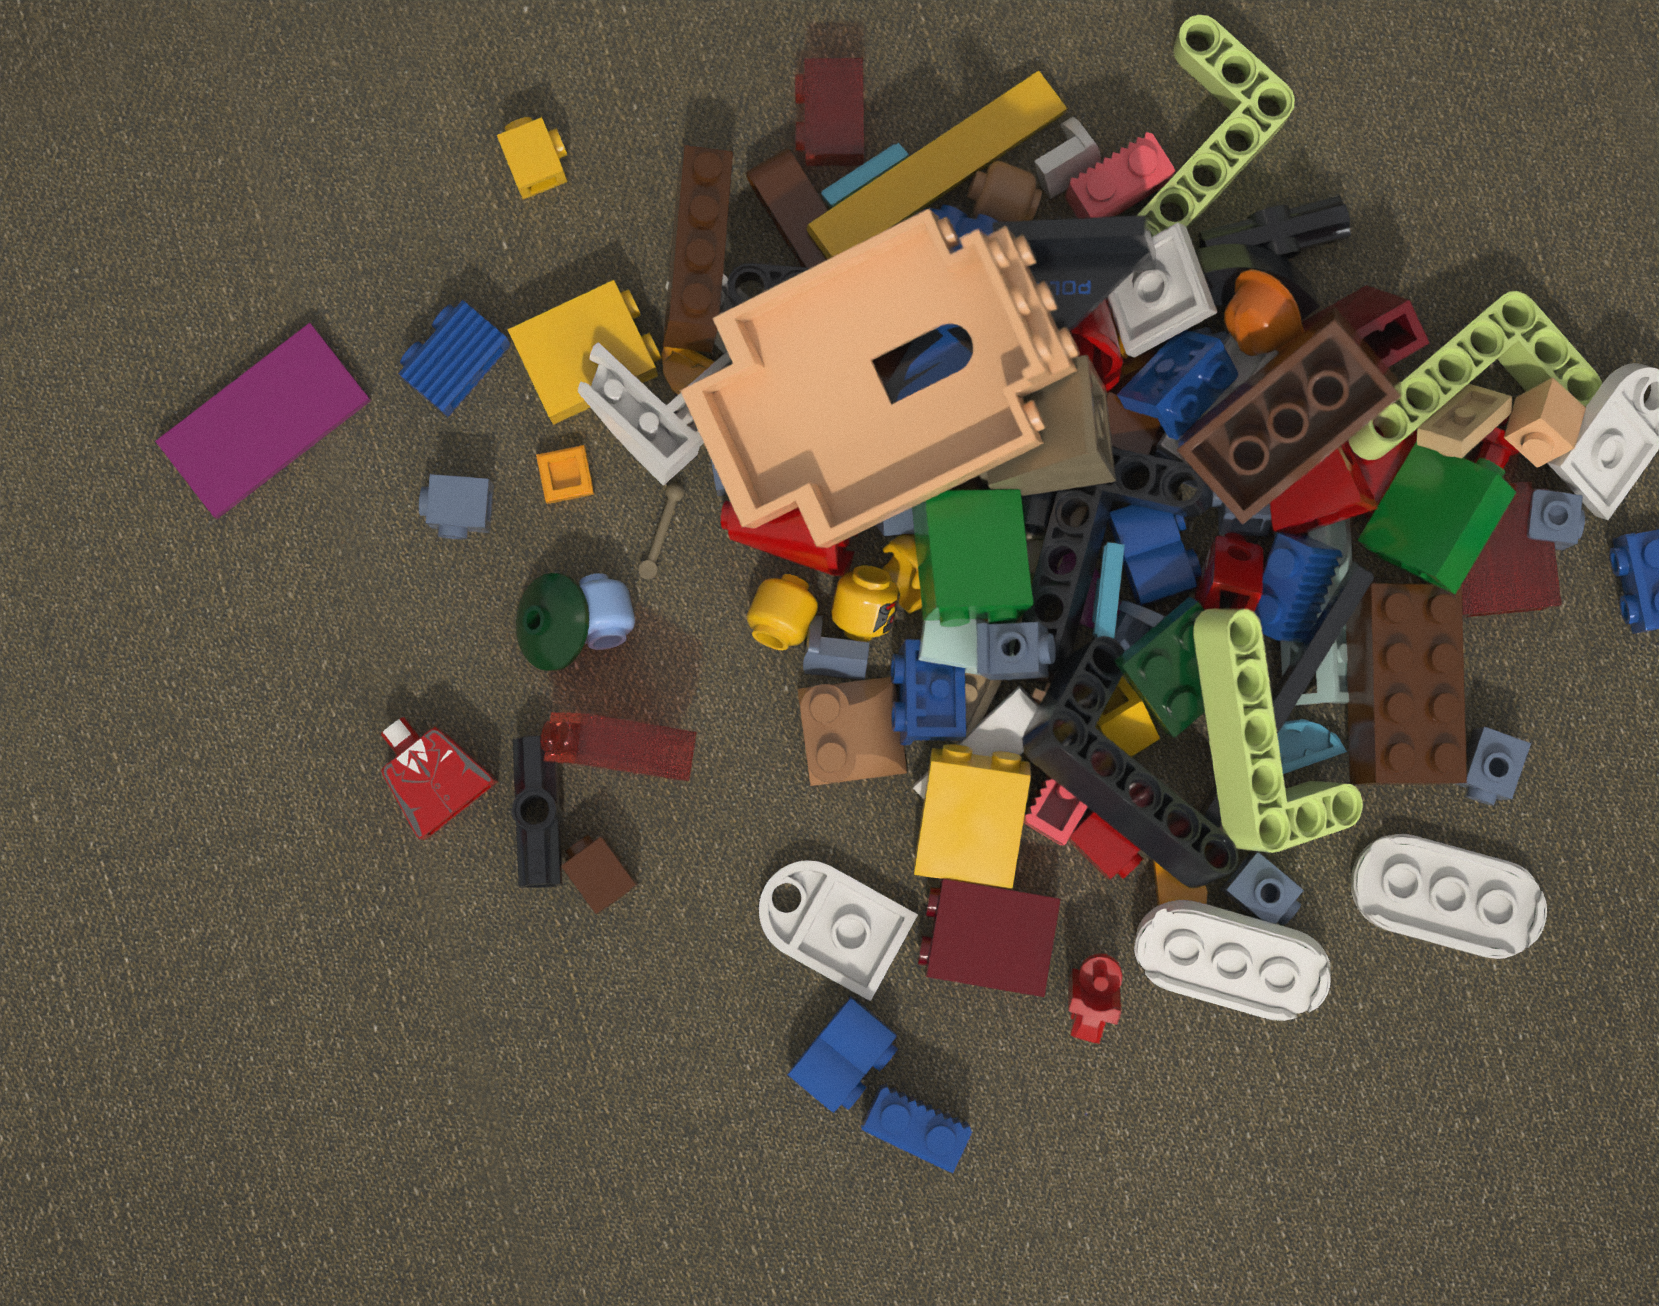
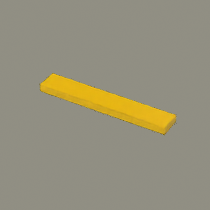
M1037 71L809 223L806 230L826 258L830 259L911 218L975 175L977 170L981 171L1064 115L1067 107L1041 72Z

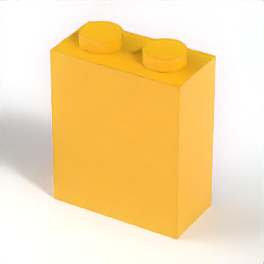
M614 280L507 329L553 425L591 408L578 393L580 381L590 386L592 385L598 364L589 360L593 346L598 342L640 382L644 383L658 376L654 362L662 359L650 333L641 336L633 319L641 316L630 290L627 289L620 293Z
M957 744L943 745V749L932 748L915 854L914 875L1012 889L1031 778L1030 762L1021 761L1022 757L1020 755L1005 751L993 752L992 757L972 754L973 750L971 748Z

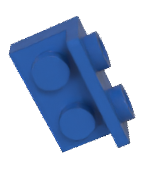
M1184 330L1173 336L1128 382L1117 396L1125 409L1158 418L1167 436L1178 440L1237 379L1238 371L1219 338Z
M1659 529L1637 534H1624L1613 539L1614 548L1610 549L1611 567L1615 576L1621 577L1624 595L1620 597L1622 618L1626 624L1631 625L1632 634L1659 629Z
M906 639L899 649V654H893L891 658L892 684H899V702H893L892 731L900 732V745H911L914 740L963 741L966 738L965 668L919 661L918 655L921 640Z

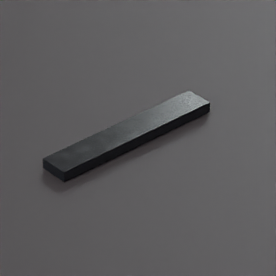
M1353 561L1271 694L1277 734L1374 579V574L1369 569ZM1215 784L1199 813L1219 828L1222 821Z

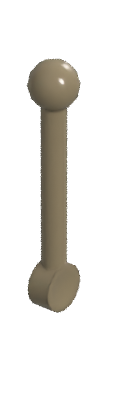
M676 482L669 484L666 488L668 500L648 558L639 565V574L646 580L654 579L658 574L657 558L676 503L685 494L684 487Z

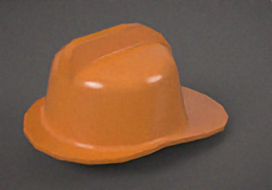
M1251 269L1242 272L1235 280V295L1225 309L1224 322L1228 332L1238 343L1240 351L1246 355L1258 356L1259 354L1269 353L1274 350L1278 352L1283 351L1305 332L1295 299L1282 283L1263 271Z

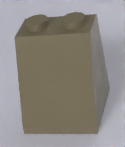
M1088 355L1072 359L1077 368L1076 372L1023 397L1025 403L1033 400L1044 421L1045 428L1038 431L1043 444L980 474L983 485H988L991 490L1020 489L1021 496L1116 482L1106 387Z

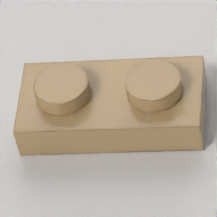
M1467 384L1417 428V445L1435 450L1444 456L1463 458L1511 414L1512 396Z

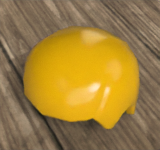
M901 534L883 548L884 553L893 552L892 559L883 567V570L891 575L892 581L899 588V605L908 613H912L922 608L915 534Z

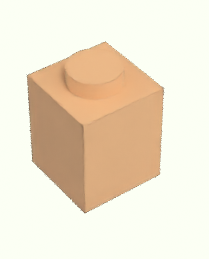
M1552 377L1516 397L1504 438L1538 468L1575 448L1586 407Z

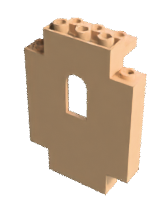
M927 209L713 318L733 364L680 391L742 527L755 529L799 507L816 546L829 548L1043 444L1038 431L1045 428L1044 421L1033 400L1025 403L1023 397L1076 372L1077 368L1072 358L1078 356L1079 351L1067 327L1058 330L1050 312L1058 309L1057 304L1046 282L1043 281L1037 284L1029 266L1036 263V259L1024 235L1015 238L1014 234L1004 227L986 236L977 229L960 238L964 248L955 252L953 247L959 245L960 242L951 222L947 217L940 220L938 215ZM955 324L963 327L969 333L973 342V354L969 363L962 370L892 404L872 360L942 325Z

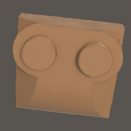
M891 677L830 685L821 684L814 687L797 689L810 787L907 774L904 745H900V732L892 731L893 702L898 701L896 686L892 684Z

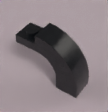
M1220 244L1195 250L1215 307L1229 304L1235 295V280L1242 272L1251 269L1263 271L1271 275L1289 290L1297 303L1301 321L1320 307L1311 282L1290 261L1270 250L1247 244Z

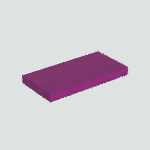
M308 323L155 442L212 516L219 519L371 402V400L313 325Z

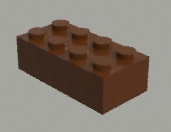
M1335 307L1194 423L1179 439L1177 451L1236 518L1244 524L1402 397L1401 382Z
M1371 583L1346 623L1350 784L1444 785L1467 783L1462 585L1456 594H1452L1436 585Z

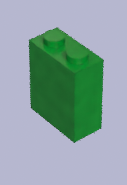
M1416 441L1379 503L1378 508L1358 538V541L1378 559L1452 594H1456L1515 496L1516 491L1503 479L1505 471L1493 462L1479 458L1474 463L1464 459V457L1444 456L1435 450L1417 445Z
M1020 489L944 491L912 507L923 621L940 620V625L943 627L963 626L970 623V619H988V624L1017 622L1018 618L1033 605Z

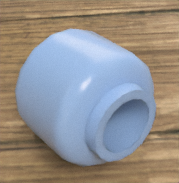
M602 573L583 577L579 584L585 594L589 607V630L585 643L594 650H604L619 646L626 641V635L632 631L635 624L627 586L621 581L608 579V576Z

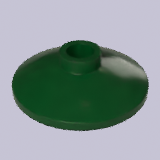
M547 573L535 579L528 586L520 600L516 616L517 640L524 657L534 667L545 671H558L569 666L578 657L586 642L589 630V607L582 588L573 578L561 573Z

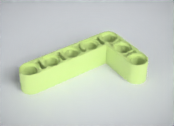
M1206 15L1192 16L1183 23L1174 42V56L1177 62L1231 110L1232 113L1137 215L1145 216L1151 237L1177 223L1168 221L1161 214L1160 206L1168 202L1175 203L1181 207L1184 219L1178 221V223L1186 226L1188 229L1276 135L1294 109L1295 98L1290 87L1223 26ZM1194 34L1201 35L1208 41L1210 48L1202 52L1195 51L1187 44L1186 37ZM1229 66L1240 69L1244 74L1245 81L1239 84L1230 83L1224 78L1222 69ZM1264 98L1274 100L1279 105L1281 113L1277 116H1267L1259 109L1258 101ZM1230 133H1238L1244 136L1248 142V149L1241 152L1234 151L1227 145L1225 136ZM1197 168L1209 169L1215 175L1216 184L1209 187L1201 186L1195 181L1193 170Z
M1510 291L1502 295L1401 382L1402 397L1348 439L1349 445L1354 453L1361 458L1377 460L1383 457L1496 359L1526 392L1553 377L1585 407L1602 385V381L1597 372L1529 296L1519 291ZM1472 344H1474V345L1477 347V349L1479 350V352L1474 349V347L1472 346ZM1439 370L1442 371V372L1446 375V377H1447L1448 380H1446L1444 377H1442V375H1441V373L1439 372ZM1407 398H1409L1410 400L1413 401V403L1415 404L1416 408L1412 407V406L1409 404V402L1407 401ZM1374 425L1381 429L1384 437L1376 432Z
M1206 609L1201 612L1194 624V642L1223 832L1234 842L1237 849L1278 852L1350 828L1356 824L1362 813L1363 800L1359 790L1351 784L1308 781L1285 789L1262 628L1258 617L1248 609Z

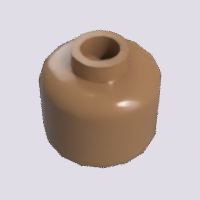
M997 160L988 167L986 173L979 170L976 171L970 184L967 198L974 200L973 214L975 218H977L978 214H983L999 222L1033 220L1038 208L1042 190L1036 188L1037 181L1033 173Z

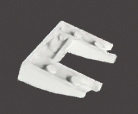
M724 274L720 314L733 308L728 295V277ZM740 288L737 289L736 293L740 298L744 300L750 299ZM717 331L714 344L724 354L690 385L733 364L719 331ZM598 342L593 346L589 360L598 364L592 385L590 386L580 381L578 393L614 436L664 486L698 455L699 448L704 443L682 393L676 396L668 405H665Z

